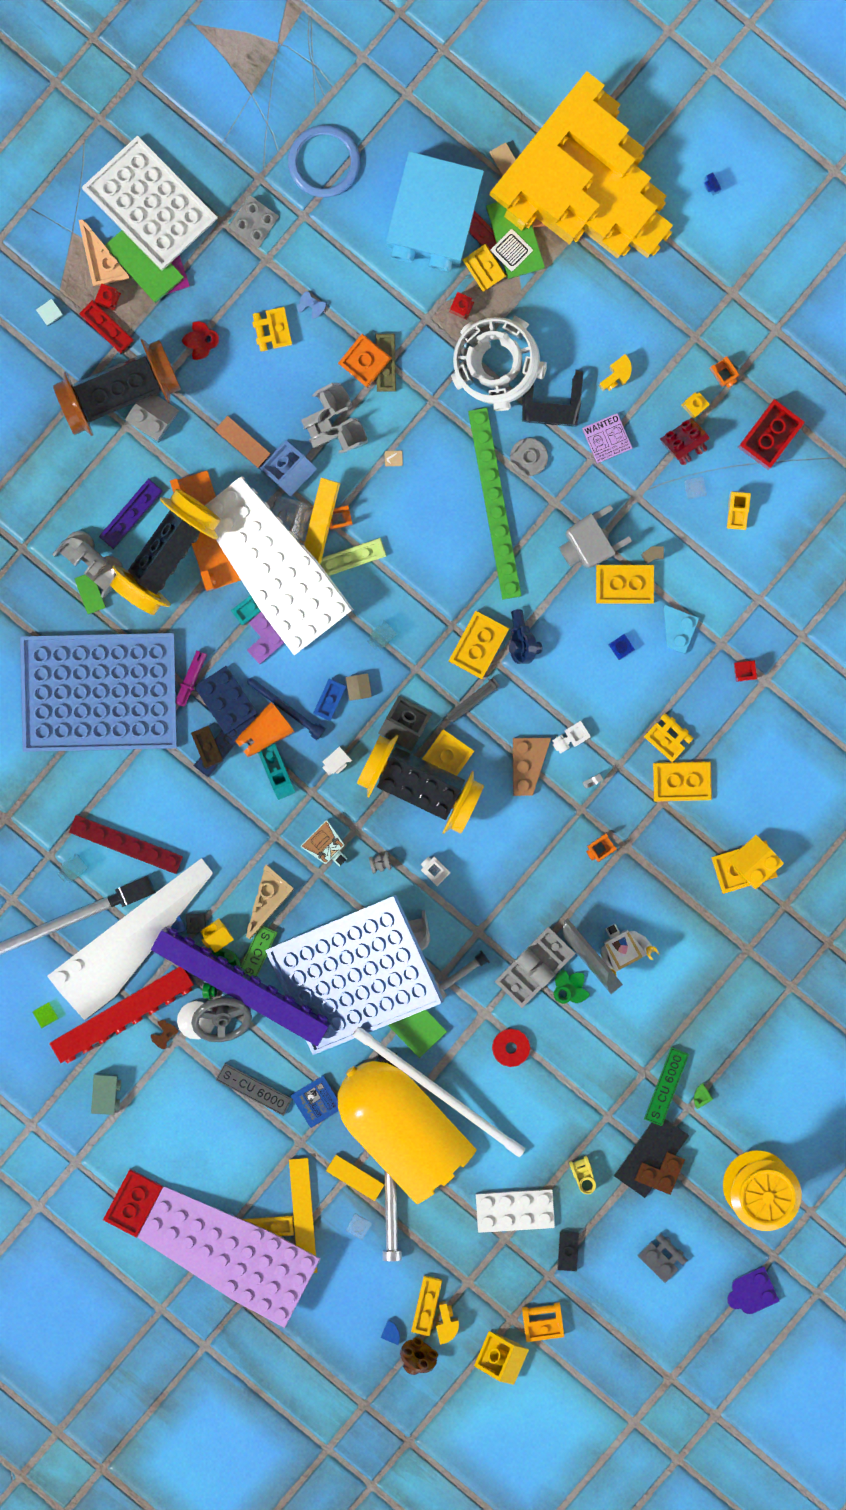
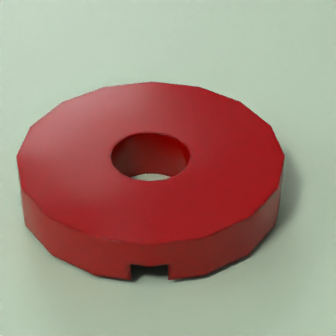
M505 1029L494 1038L492 1051L496 1060L503 1066L514 1067L525 1062L529 1056L530 1044L526 1035L521 1031ZM510 1042L515 1043L517 1046L516 1051L513 1053H508L505 1048Z

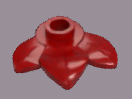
M197 321L192 323L193 331L185 334L182 338V343L186 347L193 349V360L206 358L210 350L219 343L218 334L213 330H209L205 323ZM208 336L212 338L210 343L206 340Z

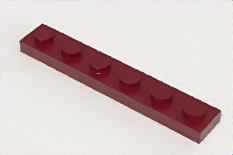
M75 815L69 833L174 874H177L183 856L79 815Z

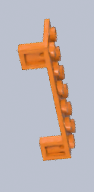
M208 471L179 480L177 478L170 480L173 493L176 489H179L204 506L216 497ZM200 532L197 541L192 543V547L206 591L208 592L241 581L216 539Z

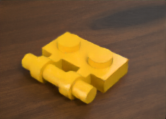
M284 307L267 310L266 319H261L260 313L252 314L254 319L252 324L253 328L256 329V343L260 347V352L268 351L266 343L272 342L273 349L292 346ZM269 325V336H265L263 326Z
M664 713L660 719L665 722V725L661 727L658 723H655L644 738L673 762L685 749L680 742L684 739L689 744L693 737L686 728L683 729L675 722V718L669 717ZM669 728L678 734L676 738H673L667 732Z

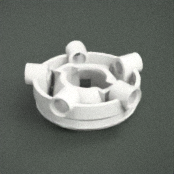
M514 316L512 320L494 317L486 318L476 323L471 321L465 325L460 332L462 335L454 350L453 364L455 373L451 374L456 388L458 390L464 388L475 399L493 404L494 411L511 409L510 402L523 396L531 388L536 378L543 379L546 373V362L540 361L538 346L532 335L526 330L529 324ZM494 323L504 324L502 328L519 339L524 336L529 347L521 349L518 343L512 340L507 333L495 331ZM490 324V331L483 333L479 329ZM500 339L501 345L511 352L513 364L508 374L494 380V377L485 373L482 367V358L485 352L491 348L490 341ZM467 341L471 346H469L466 356H460L462 348ZM530 352V357H525L522 373L525 377L514 389L508 391L506 387H509V382L517 376L521 369L522 354ZM460 360L466 361L467 367L463 364L460 365ZM473 378H476L482 385L496 390H489V395L474 391L468 385L474 383Z

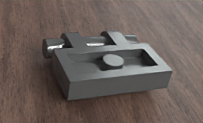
M659 1233L656 1239L660 1244L656 1247L650 1242L638 1254V1257L666 1283L679 1270L674 1263L678 1260L684 1265L688 1259L680 1249L671 1244V1240L668 1237L665 1238ZM665 1248L672 1254L669 1259L661 1252Z

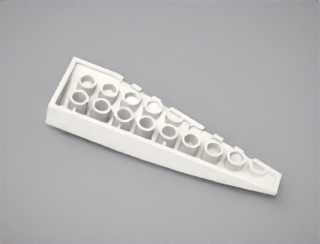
M201 858L47 977L84 1020L119 993L150 954L151 948L164 927L172 926L177 920L176 918L189 905L195 895L212 876L213 872Z

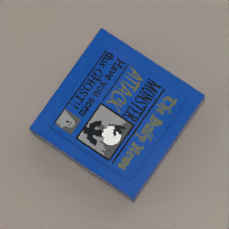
M324 1075L290 1095L310 1128L339 1111L338 1098Z

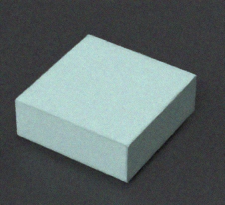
M52 299L36 309L47 326L63 316Z

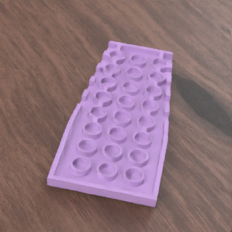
M166 1186L161 1190L138 1235L140 1240L227 1297L284 1328L287 1326L321 1259L264 1228L243 1221L234 1215L227 1214L220 1209L206 1205L199 1200L190 1198Z

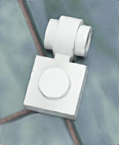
M579 721L564 730L567 737L560 735L552 741L555 750L562 753L570 748L569 742L576 747L591 736L583 723Z

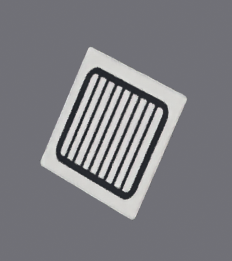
M511 229L490 251L510 271H513L533 249Z

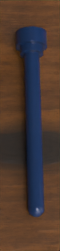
M253 678L247 680L248 685L307 728L311 737L316 741L326 730L321 724L317 725L310 722Z

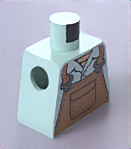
M327 820L301 845L304 850L324 864H327L332 859L340 867L348 859L339 851L345 844Z

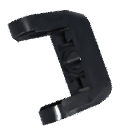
M575 369V375L572 378L570 405L533 402V383L531 388L523 395L522 422L576 427L578 425L581 405L583 370Z

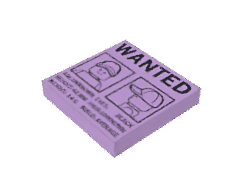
M618 413L582 428L597 464L632 449Z

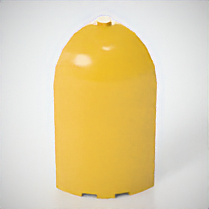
M371 1061L357 1067L352 1066L347 1070V1076L338 1091V1109L342 1122L351 1135L416 1204L432 1196L435 1193V1188L440 1184L445 1186L455 1177L453 1175L454 1171L460 1166L464 1167L477 1151L421 1088L399 1068L388 1063Z

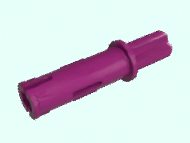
M196 650L183 683H180L181 688L176 698V704L183 707L186 706L191 692L195 690L193 687L207 654H201L200 651Z

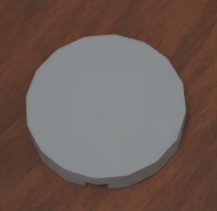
M533 438L518 441L514 444L510 453L512 467L523 476L531 477L538 475L544 470L548 461L546 447L542 442Z

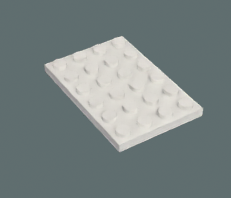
M138 135L82 186V190L161 271L218 219Z

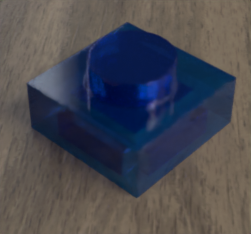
M714 173L706 175L704 186L707 192H711L713 196L720 193L722 189Z
M625 634L608 644L618 660L635 650Z

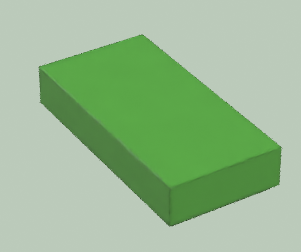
M86 575L74 578L88 615L106 608L98 585Z

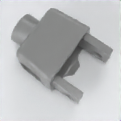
M611 505L594 515L590 513L565 532L568 542L561 545L559 550L570 567L581 561L585 568H591L614 556L615 551L632 542L631 538L627 537L611 547L607 540L609 536L606 530L598 525L596 520L613 511Z

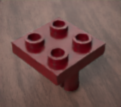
M693 418L682 422L680 426L667 432L665 436L660 438L662 444L679 460L681 465L687 464L685 459L688 462L691 461L692 458L688 453L695 449L699 455L703 454L701 449L706 452L707 446L704 442L710 439Z

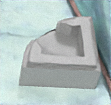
M598 773L582 783L585 788H589L603 781V778Z

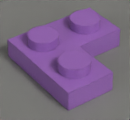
M262 612L249 622L261 638L247 649L259 664L284 643Z

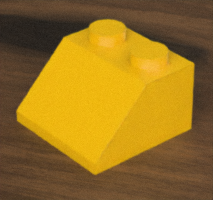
M757 835L753 836L727 860L753 889H757L784 864Z
M488 1331L474 1366L500 1382L514 1385L529 1349L513 1340Z

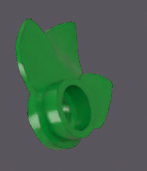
M564 969L561 970L555 978V1000L561 1004L568 1003L569 1001L573 1003L585 1001L590 994L582 989L584 974L573 973L569 976ZM562 990L567 992L564 998L559 995Z

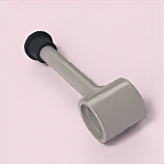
M482 950L480 954L475 956V960L441 984L435 980L443 999L447 996L444 991L479 965L483 966L487 962L488 964L490 963Z

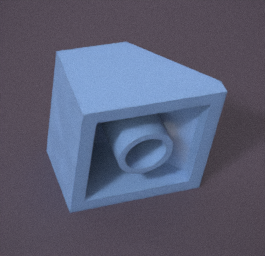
M286 440L260 467L290 497L317 469Z

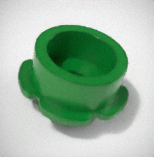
M204 983L202 989L203 998L212 1000L217 995V988L209 983Z

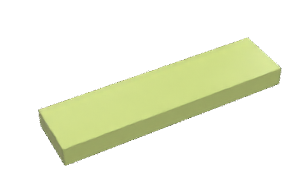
M381 538L323 557L320 565L327 575L331 576L386 557Z

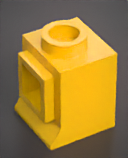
M696 392L693 393L681 404L693 419L710 405L700 392L698 394Z

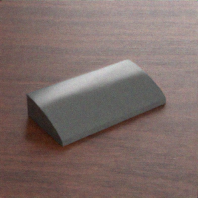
M567 918L563 926V933L567 943L609 993H614L623 984Z

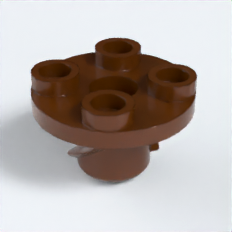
M418 1337L406 1341L400 1350V1356L404 1362L403 1368L411 1375L428 1373L437 1364V1351Z

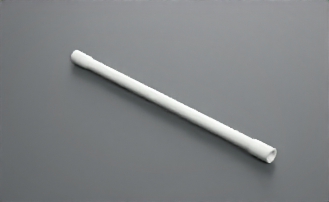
M360 1026L354 1030L352 1036L405 1072L503 1144L513 1154L520 1157L524 1153L525 1147L514 1139L509 1138L374 1039L367 1031Z

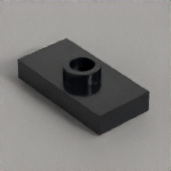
M560 1231L557 1270L577 1271L579 1232Z

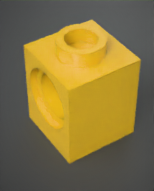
M220 918L200 931L204 937L202 939L203 944L208 949L211 947L215 953L234 940Z

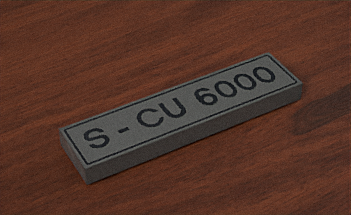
M224 1063L216 1078V1081L284 1116L292 1100L291 1097L227 1063Z

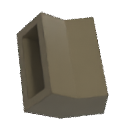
M652 546L643 552L641 556L647 564L653 560L664 559V547Z
M368 674L346 677L349 701L372 697Z

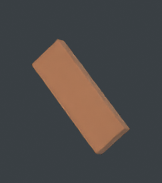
M228 416L215 429L219 435L257 468L271 454Z

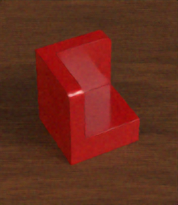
M755 660L734 663L736 682L757 679Z

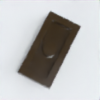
M209 726L191 732L206 769L224 761Z

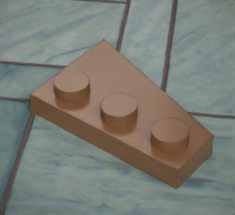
M513 738V796H533L551 738Z

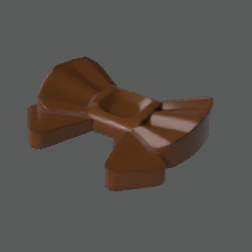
M162 1020L158 1021V1025L162 1028L163 1033L160 1036L151 1034V1039L159 1048L166 1049L169 1039L179 1031L173 1024Z

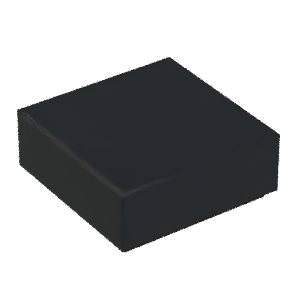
M206 913L186 914L187 933H201L200 931L206 928Z

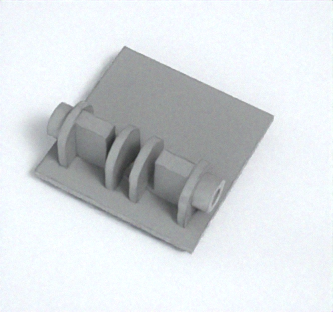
M248 195L228 227L232 232L239 234L259 248L279 216Z

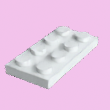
M552 1189L476 1193L478 1233L555 1228Z

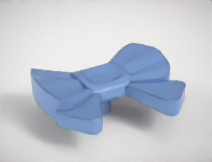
M308 291L301 296L300 304H297L299 313L307 306L312 308V319L319 317L326 307L325 302H318L311 297Z

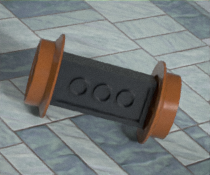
M140 339L148 360L144 353L72 384L67 372H64L63 381L54 384L53 389L74 435L86 431L91 436H94L89 422L161 392L159 385L167 402L170 403V394L181 390L160 340L148 344L145 340Z

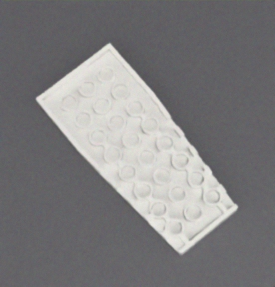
M240 477L205 505L221 519L215 528V532L218 535L216 541L261 612L293 655H296L354 609L318 561L304 545H301L295 539L296 536L287 530L282 524L283 521L273 514L269 509L270 506L259 498L256 490L245 482V478Z

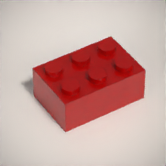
M774 399L739 444L738 448L769 470L805 422Z

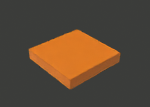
M361 334L338 364L368 388L392 358L364 334Z

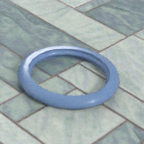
M318 125L305 130L294 140L288 155V168L295 184L304 192L316 197H332L346 191L354 183L360 169V154L356 143L345 131L330 125ZM318 135H331L340 139L346 145L351 157V166L346 178L336 186L329 188H319L309 184L302 177L298 168V154L301 147L307 140Z

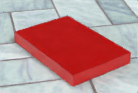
M129 1169L103 1221L137 1238L164 1186Z

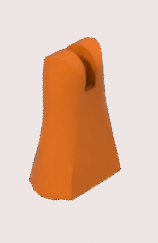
M270 702L238 736L235 742L240 747L249 742V739H252L254 743L250 744L243 751L247 757H250L295 733V731L276 706Z

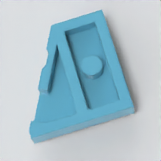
M664 605L666 645L670 649L685 654L699 618Z

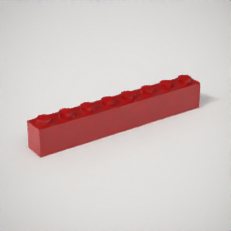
M177 967L51 1041L49 1044L60 1063L65 1061L68 1064L77 1058L75 1055L82 1051L85 1054L92 1050V1045L96 1042L102 1044L109 1040L108 1035L113 1032L117 1035L126 1030L125 1025L130 1022L134 1025L143 1020L142 1015L147 1012L151 1015L160 1010L158 1006L164 1002L168 1005L176 1000V995L189 993L193 990L191 987L194 985V982L186 970Z

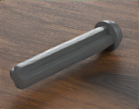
M494 677L492 679L488 678L489 682L447 714L448 719L454 722L495 689L498 691L497 688L500 685Z

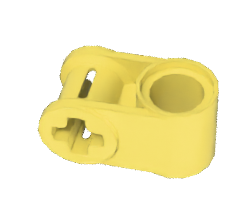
M587 1155L584 1156V1159L575 1162L569 1161L580 1191L584 1194L593 1193L596 1183ZM590 1180L592 1182L591 1189L584 1190L582 1182Z

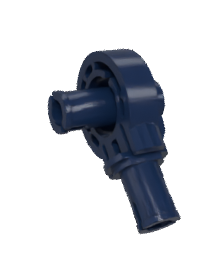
M513 610L511 612L513 628L511 630L509 652L515 663L529 664L534 660L536 654L542 652L541 642H536L534 635L530 633L529 626H525L523 610Z

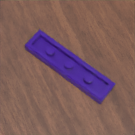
M148 478L99 537L114 549L162 494L163 490Z

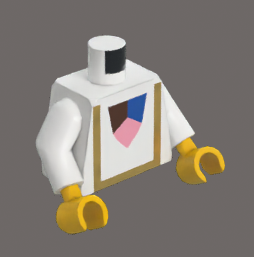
M616 924L605 928L610 939L603 942L604 946L601 948L600 957L616 977L617 971L647 955L650 960H653L651 957L652 952L660 954L645 936L636 931L629 932L625 930L620 933Z

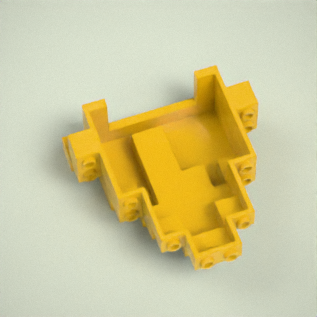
M586 71L491 190L489 195L507 209L504 217L521 231L525 227L529 229L537 218L569 245L573 241L577 242L583 233H586L617 259L620 255L625 256L631 249L629 244L646 258L650 254L654 256L661 248L658 245L661 240L666 241L673 233L670 231L673 225L656 212V210L660 212L665 206L666 202L664 200L667 196L649 182L651 179L649 175L637 167L645 156L642 154L645 148L627 134L629 129L616 119L620 113L618 109L621 104L603 90L605 86L603 83Z

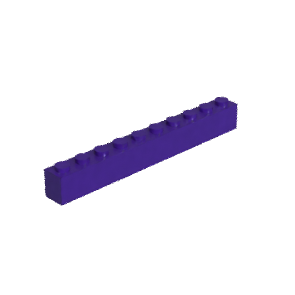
M164 927L151 948L152 951L234 999L242 1001L246 1006L315 1046L320 1044L331 1025L327 1017L311 1012L312 1009L304 1004L299 1005L289 995L285 994L284 996L280 994L274 986H267L261 983L262 980L254 975L249 976L244 973L245 970L243 968L230 965L226 958L211 954L212 951L204 946L199 947L194 944L195 941L193 939L180 936L176 929Z

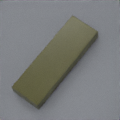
M376 334V345L392 358L377 376V392H396L395 334Z

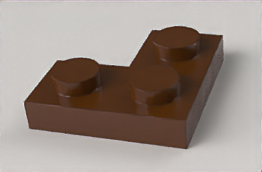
M666 1152L660 1169L641 1162L634 1180L671 1195L685 1159Z

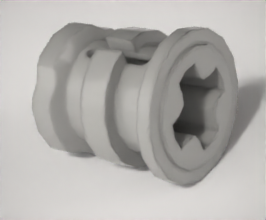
M385 852L384 856L376 855V858L369 857L373 874L378 870L382 872L386 868L389 871L391 870V863L387 852Z

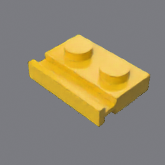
M484 244L462 259L483 292L507 277L487 244Z

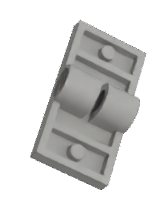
M547 927L494 982L523 1008L576 953Z

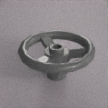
M217 998L202 1004L194 1012L191 1024L193 1031L201 1039L209 1042H226L241 1036L250 1027L252 1014L250 1008L242 1001L234 998ZM229 1006H234L236 1008L230 1010ZM244 1014V1021L241 1026L225 1034V1026L231 1022V1018ZM200 1018L212 1019V1023L217 1026V1035L204 1032L199 1025Z

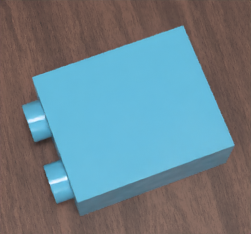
M409 151L386 239V247L392 248L391 257L405 262H413L415 255L430 258L428 267L444 272H450L452 264L460 266L484 171Z

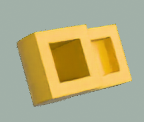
M626 354L610 365L609 369L613 373L598 386L602 391L606 389L610 391L618 385L617 380L622 385L628 381L632 366Z
M730 492L727 518L728 529L746 530L751 493Z
M446 1301L439 1302L443 1321L436 1322L440 1345L451 1341L459 1329L458 1318L450 1319L453 1316L451 1305L447 1306Z

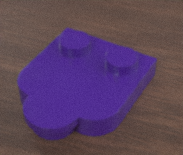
M764 1266L735 1278L732 1282L733 1291L727 1297V1302L731 1308L741 1309L746 1314H753L780 1302Z

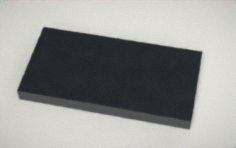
M667 1119L664 1120L662 1126L651 1122L613 1176L646 1198L652 1187L634 1180L641 1162L660 1169L666 1152L676 1155L689 1135Z

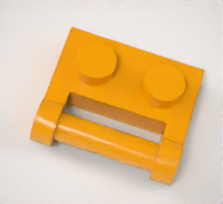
M556 1302L554 1305L533 1308L522 1307L526 1342L564 1337L560 1302ZM553 1312L556 1315V1318L529 1321V1316Z

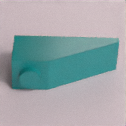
M274 743L258 752L277 799L280 800L296 793L276 744Z

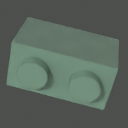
M94 1074L91 1114L114 1115L116 1110H119L120 1099H117V1091L121 1090V1080H118V1075Z

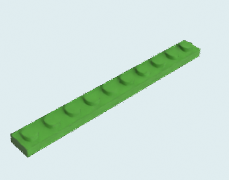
M487 408L468 411L502 600L521 597Z

